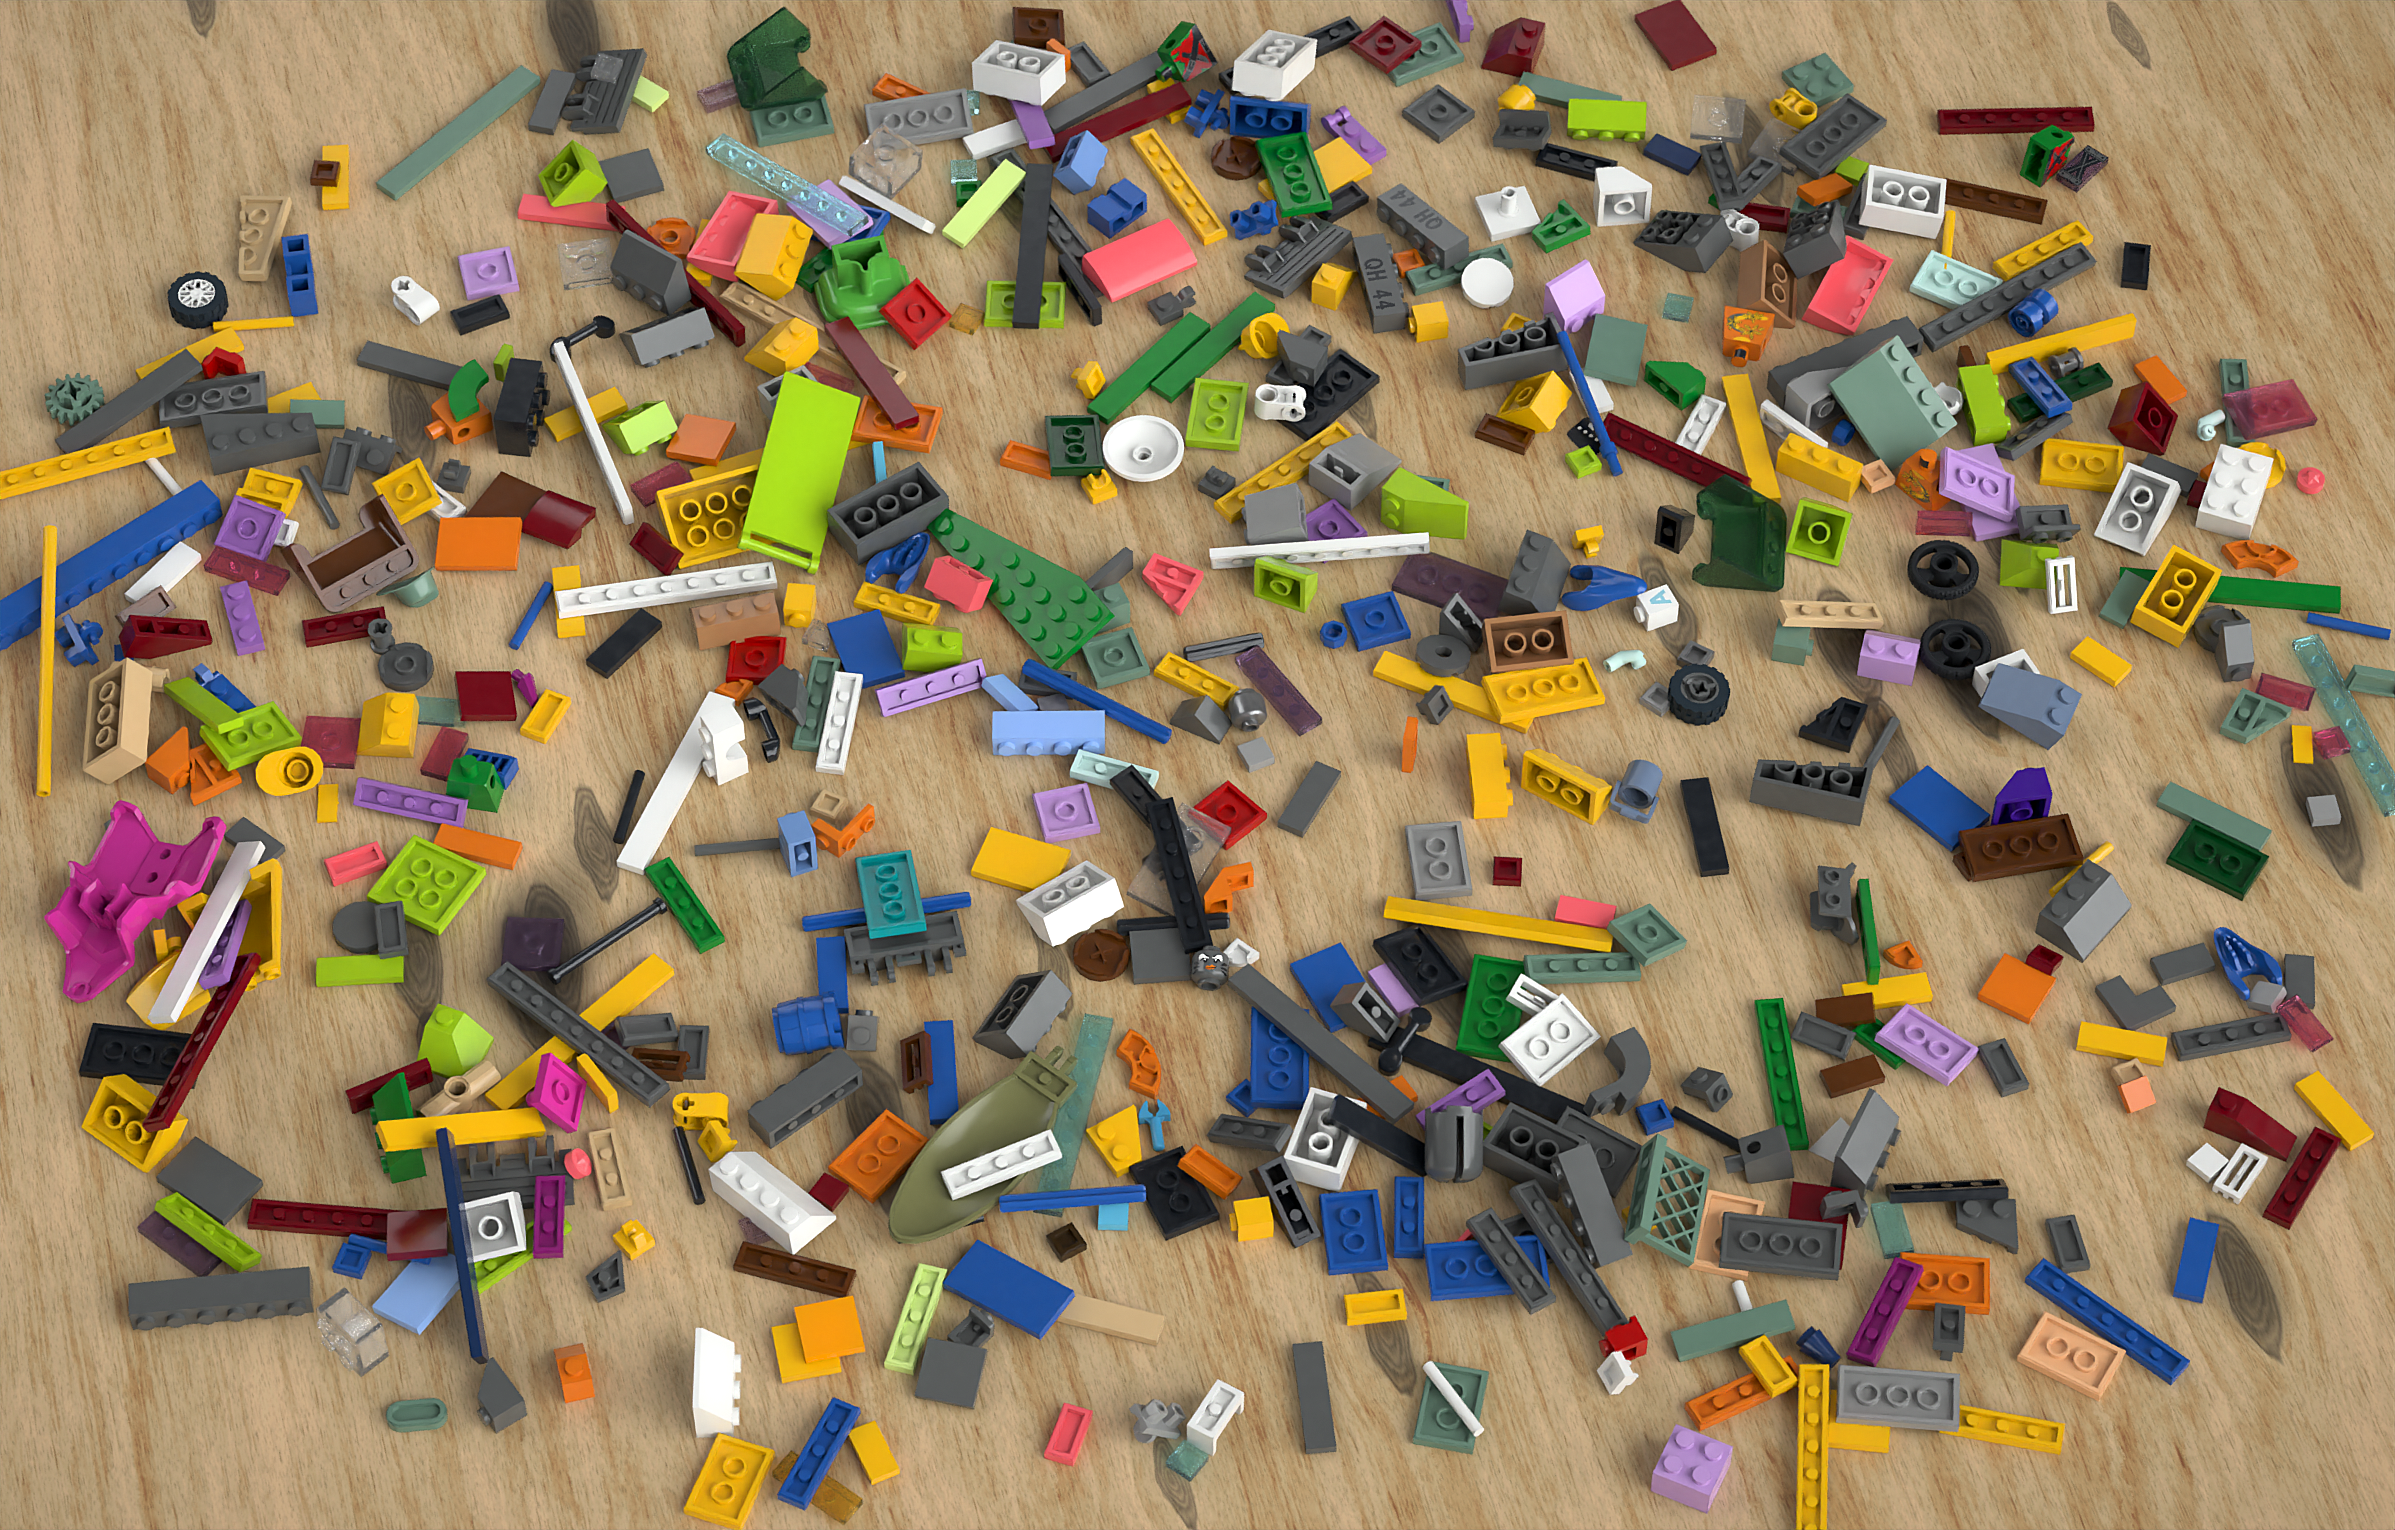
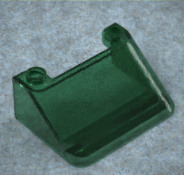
M786 7L780 8L735 42L728 50L727 59L741 107L748 112L813 102L821 99L828 92L826 84L822 80L815 78L800 64L798 53H804L810 48L811 34L809 28Z
M1726 474L1722 475L1697 493L1696 496L1698 515L1703 520L1709 519L1712 521L1710 563H1699L1692 571V580L1706 587L1778 592L1784 586L1786 513L1777 502Z

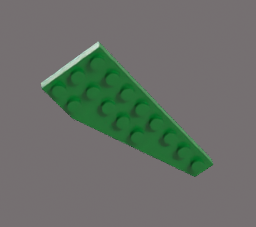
M948 508L927 526L953 558L993 580L987 597L1050 669H1059L1115 617L1080 576Z

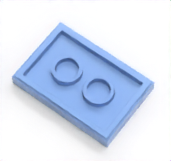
M448 1253V1256L433 1257L429 1265L411 1261L372 1306L374 1313L420 1335L460 1289L455 1255Z

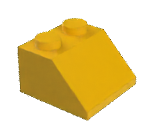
M797 317L777 323L744 357V360L775 377H779L786 371L789 372L805 365L819 350L817 328Z
M1554 371L1526 378L1516 382L1496 417L1535 431V434L1547 433L1554 428L1557 417L1567 407V401L1572 392Z
M386 692L363 701L357 755L413 758L420 708L415 694Z

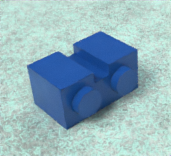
M1124 178L1117 184L1111 185L1106 196L1102 194L1090 201L1087 205L1088 223L1111 239L1147 212V194Z

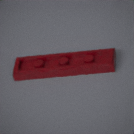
M2315 1126L2266 1207L2263 1218L2290 1230L2339 1148L2342 1139Z

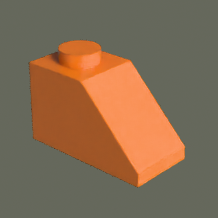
M183 726L149 756L145 762L148 778L172 795L179 788L186 786L190 780V750L192 749L188 728Z
M583 1343L553 1349L565 1403L595 1397L592 1376Z

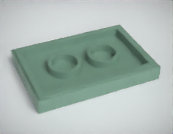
M1439 22L1410 33L1422 41L1421 48L1387 75L1394 85L1399 87L1464 62V54Z
M823 90L748 104V111L759 148L835 133Z
M1596 313L1583 374L1635 387L1648 325Z
M1432 1361L1475 1418L1480 1421L1489 1371ZM1426 1375L1413 1444L1473 1455L1476 1436L1472 1434L1429 1376Z

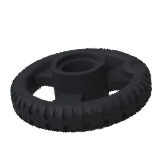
M1934 540L1923 543L1913 551L1908 561L1907 573L1911 584L1921 594L1927 595V597L1932 599H1945L1946 601L1961 598V596H1965L1974 588L1979 576V566L1973 553L1966 549L1965 546L1959 545V543L1954 541L1950 542V540ZM1935 553L1931 557L1929 568L1922 569L1917 567L1918 562L1923 557ZM1957 557L1966 563L1969 574H1962L1957 571Z
M1952 618L1935 622L1923 632L1920 639L1919 654L1923 664L1932 673L1938 674L1939 677L1944 679L1966 680L1972 678L1975 667L1990 661L1991 643L1988 636L1979 626L1967 620H1955ZM1943 633L1941 650L1937 652L1929 651L1930 641L1936 635ZM1968 635L1978 642L1981 649L1975 650L1970 648L1971 641ZM1967 661H1969L1972 664L1970 666L1963 667L1967 663Z

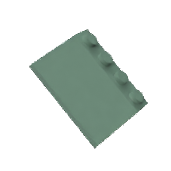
M1898 335L1880 342L1827 384L1877 460L1882 459L1890 471L1899 467L1906 459L1920 449H1925L1958 424Z

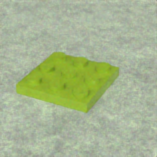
M414 834L366 895L367 901L376 904L402 901L406 921L440 936L487 875L486 868Z

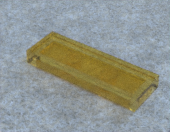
M791 1450L772 1471V1476L781 1483H784L799 1455ZM826 1474L810 1503L842 1525H845L863 1505V1499Z

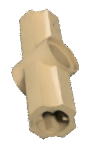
M484 1059L462 1076L449 1078L444 1084V1089L417 1108L416 1114L419 1118L465 1113L472 1107L473 1100L499 1082L501 1076L495 1066L489 1060Z

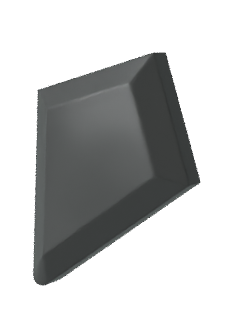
M618 1250L586 1276V1281L597 1303L625 1292L621 1250Z

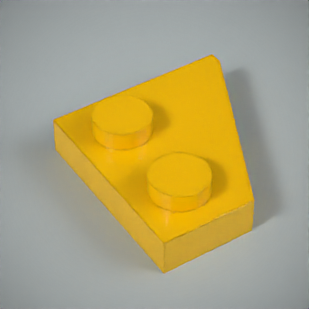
M1135 1105L1086 1129V1137L1116 1178L1128 1173L1129 1166L1142 1162Z

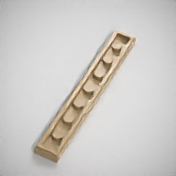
M739 281L733 282L720 295L721 303L769 329L777 323L794 317L816 327L819 350L815 354L855 375L825 333L823 326ZM877 356L899 386L906 378V371Z

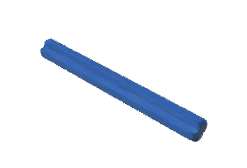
M1143 1184L1001 1195L999 1196V1208L1002 1213L1144 1202L1146 1200V1188Z

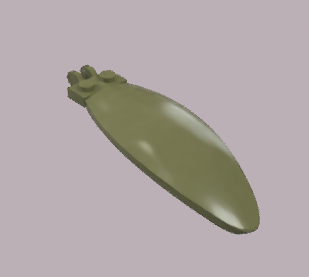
M1057 1045L1045 1059L1030 1051L1014 1070L1013 1074L981 1092L950 1117L918 1154L896 1193L889 1214L888 1228L891 1237L903 1244H918L937 1239L975 1221L999 1204V1196L1009 1195L1028 1172L953 1201L942 1179L941 1172L1051 1129L1052 1131L1058 1109L1064 1105L1078 1088L1077 1082L1068 1077L1076 1067L1078 1062L1076 1057L1071 1055L1058 1070L1054 1065L1063 1054L1064 1049Z

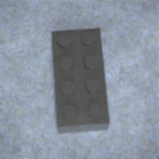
M917 462L828 509L829 531L859 566L879 552L890 549L907 540L912 535L928 529L927 526L946 508L949 509V496L921 463Z

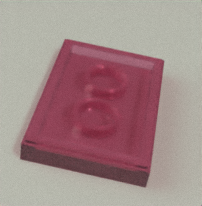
M2293 379L2227 393L2222 398V402L2246 441L2314 426L2318 420Z

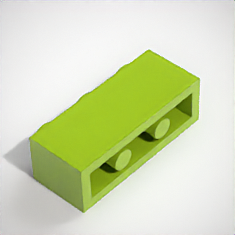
M1569 98L1567 136H1572L1575 140H1586L1588 137H1595L1601 141H1612L1614 138L1624 139L1626 142L1644 140L1647 102Z
M1990 364L1958 368L1956 388L1963 396L1962 408L1973 446L2003 442L2006 440L2007 432L2011 430L2010 417L2008 415L2005 416L2004 397L1998 393L1999 381L1997 375H1993Z

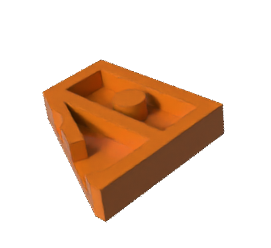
M206 743L190 750V798L193 806L242 783L241 775L236 769L227 771Z

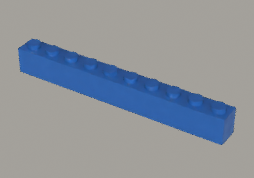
M199 480L56 566L55 619L70 608L78 606L82 601L95 593L101 592L105 587L118 579L124 578L136 568L147 564L151 559L170 550L180 541L193 536L197 531L216 522L223 516L219 498L202 480ZM42 575L0 600V651L7 649L14 642L26 635H30L34 630L41 627Z

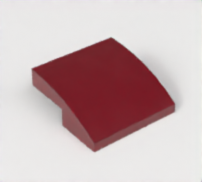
M548 490L537 501L522 523L521 532L569 549L581 538L582 528L595 518L596 508Z

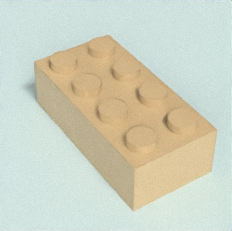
M128 657L89 681L83 771L108 785L146 762L148 755L147 744L149 715L151 711L152 671Z

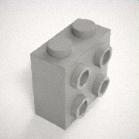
M1297 483L1244 496L1245 507H1242V515L1245 523H1247V529H1244V538L1247 545L1308 541L1305 499Z

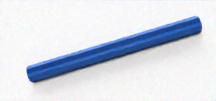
M1027 659L1022 667L1023 674L1095 710H1105V715L1163 744H1166L1172 735L1170 728L1032 659Z
M969 892L921 899L924 914L971 906ZM864 907L804 916L802 918V927L805 932L867 923Z

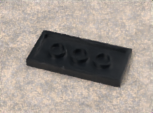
M1339 349L1328 358L1327 366L1314 387L1305 383L1296 385L1306 391V398L1303 401V407L1306 411L1305 417L1302 420L1293 422L1288 420L1276 421L1304 441H1308L1326 429L1380 382V376Z
M93 1023L79 1069L80 1077L103 1079V1077L125 1074L137 1083L163 1086L192 1034ZM196 1079V1081L194 1082V1084H193V1086H192L191 1089H195V1085H196L197 1079Z

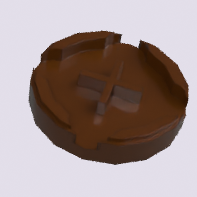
M1232 136L1230 140L1224 141L1222 139L1218 141L1211 153L1212 168L1218 175L1236 181L1248 179L1256 175L1262 166L1255 146L1256 142L1241 136Z
M1095 929V932L1089 934L1086 932L1081 935L1075 942L1072 952L1074 967L1080 975L1098 982L1110 981L1122 975L1127 969L1130 960V951L1126 940L1122 935L1108 929Z

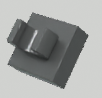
M449 459L448 463H443L436 482L437 485L444 491L464 494L471 475L470 466L461 465L460 460Z
M1212 465L1204 478L1199 482L1198 491L1218 500L1232 490L1236 485V478Z
M1435 685L1428 693L1424 694L1421 702L1416 703L1420 714L1426 715L1430 724L1439 725L1454 708L1444 686Z

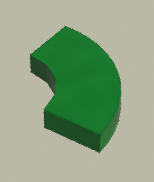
M475 359L465 364L455 374L449 387V407L456 422L480 411L477 394L481 387L489 382L487 373Z

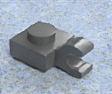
M1186 286L1175 297L1170 291L1147 302L1148 310L1158 324L1163 326L1184 316L1183 309L1196 304L1193 298L1196 295L1195 291L1191 286Z

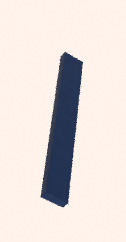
M447 1127L436 1129L437 1131L435 1132L471 1358L480 1365L487 1363L489 1354L454 1134Z

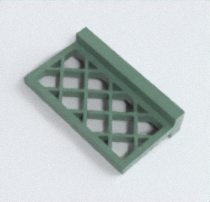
M1657 1133L1641 1147L1624 1240L1633 1245L1640 1240L1689 1267L1694 1263L1710 1169L1667 1147V1138ZM1664 1157L1672 1161L1676 1168L1675 1170L1670 1171ZM1688 1170L1699 1175V1182L1697 1184L1693 1183L1687 1172ZM1674 1175H1680L1686 1186L1685 1188L1680 1189L1673 1178ZM1665 1179L1671 1193L1665 1194L1660 1185V1180ZM1684 1193H1690L1695 1202L1693 1207L1688 1205L1683 1196ZM1675 1197L1682 1211L1675 1212L1669 1199ZM1660 1202L1667 1216L1661 1218L1655 1207L1656 1203ZM1685 1215L1690 1224V1230H1685L1679 1219L1680 1216ZM1670 1220L1678 1234L1671 1236L1664 1222ZM1652 1226H1657L1663 1239L1660 1240L1650 1234ZM1674 1240H1682L1686 1253L1679 1250Z

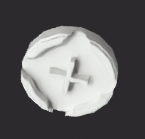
M1481 258L1472 261L1465 268L1461 277V288L1464 297L1472 305L1483 309L1502 306L1509 299L1514 287L1513 276L1509 268L1502 262L1492 258Z

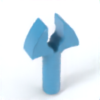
M1157 1099L1158 1112L1154 1117L1148 1111V1102L1146 1100L1139 1112V1125L1147 1123L1150 1126L1153 1149L1160 1152L1165 1148L1161 1124L1163 1121H1171V1114L1166 1105Z

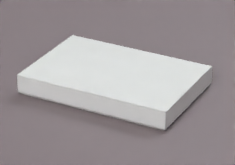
M1562 993L1501 1042L1498 1047L1529 1082L1542 1086L1593 1045L1601 1036Z

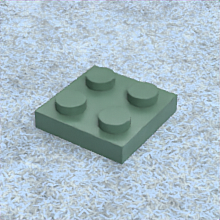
M1826 52L1791 67L1782 73V79L1790 88L1796 89L1808 100L1814 102L1817 108L1837 100L1847 93H1852L1854 89L1853 83Z
M1132 627L1093 637L1080 648L1097 690L1150 675V668Z
M1650 903L1611 920L1607 926V930L1643 967L1684 949L1687 940Z

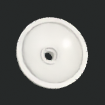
M1149 415L1132 416L1119 421L1110 428L1103 441V456L1109 468L1119 476L1132 481H1154L1169 475L1179 466L1184 454L1183 438L1177 428L1162 418Z

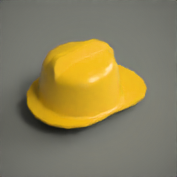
M1267 313L1257 317L1242 330V344L1238 349L1245 350L1253 359L1273 358L1279 355L1277 352V333L1279 329L1290 333L1289 327L1285 320L1275 313Z
M294 747L267 754L259 761L256 768V780L259 787L264 792L273 796H284L307 791L316 786L323 774V762L320 755L308 747Z

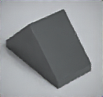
M1454 593L1440 612L1439 634L1453 636L1464 642L1471 652H1476L1483 643L1482 622L1457 593Z
M1203 695L1182 701L1172 716L1170 725L1220 745L1232 726V722L1208 695Z

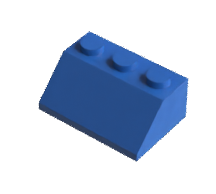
M1241 95L1231 96L1230 135L1264 139L1306 131L1308 136L1311 123V103L1285 100L1268 101L1265 98Z

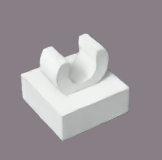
M1612 1352L1597 1370L1610 1395L1620 1394L1626 1385H1631L1638 1377V1374L1633 1373L1630 1368L1632 1363L1624 1358L1622 1352Z

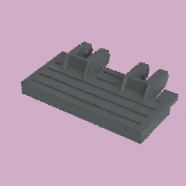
M644 48L598 51L597 55L581 57L580 66L583 68L577 69L576 78L582 82L587 81L582 94L567 96L566 104L569 107H564L561 112L566 120H573L570 127L572 132L582 131L584 135L620 133L647 58Z
M1298 215L1292 216L1289 221L1291 226L1282 224L1279 227V233L1285 238L1280 245L1273 249L1260 244L1255 249L1257 256L1249 253L1244 257L1246 265L1251 268L1244 275L1245 280L1253 282L1254 286L1258 289L1285 299L1319 270L1323 263H1327L1353 240L1352 232L1315 216H1312L1310 219Z
M957 911L925 916L927 931L870 939L867 925L844 929L852 973H864V964H867L871 986L878 985L879 977L877 971L886 969L889 983L896 982L892 959H896L897 966L901 967L922 963V954H924L929 977L935 976L936 968L934 961L943 960L946 974L953 973L949 950H953L955 958L967 956Z
M547 1135L545 1140L547 1156L537 1157V1141L535 1137H528L529 1164H526L525 1153L500 1155V1166L496 1167L495 1141L487 1142L488 1161L481 1162L477 1161L478 1146L476 1143L469 1144L470 1169H467L466 1158L458 1159L464 1202L467 1203L513 1191L519 1193L523 1209H534L535 1176L565 1175V1206L575 1205L574 1178L568 1173L564 1164L565 1155L572 1150H559V1161H555L554 1136Z

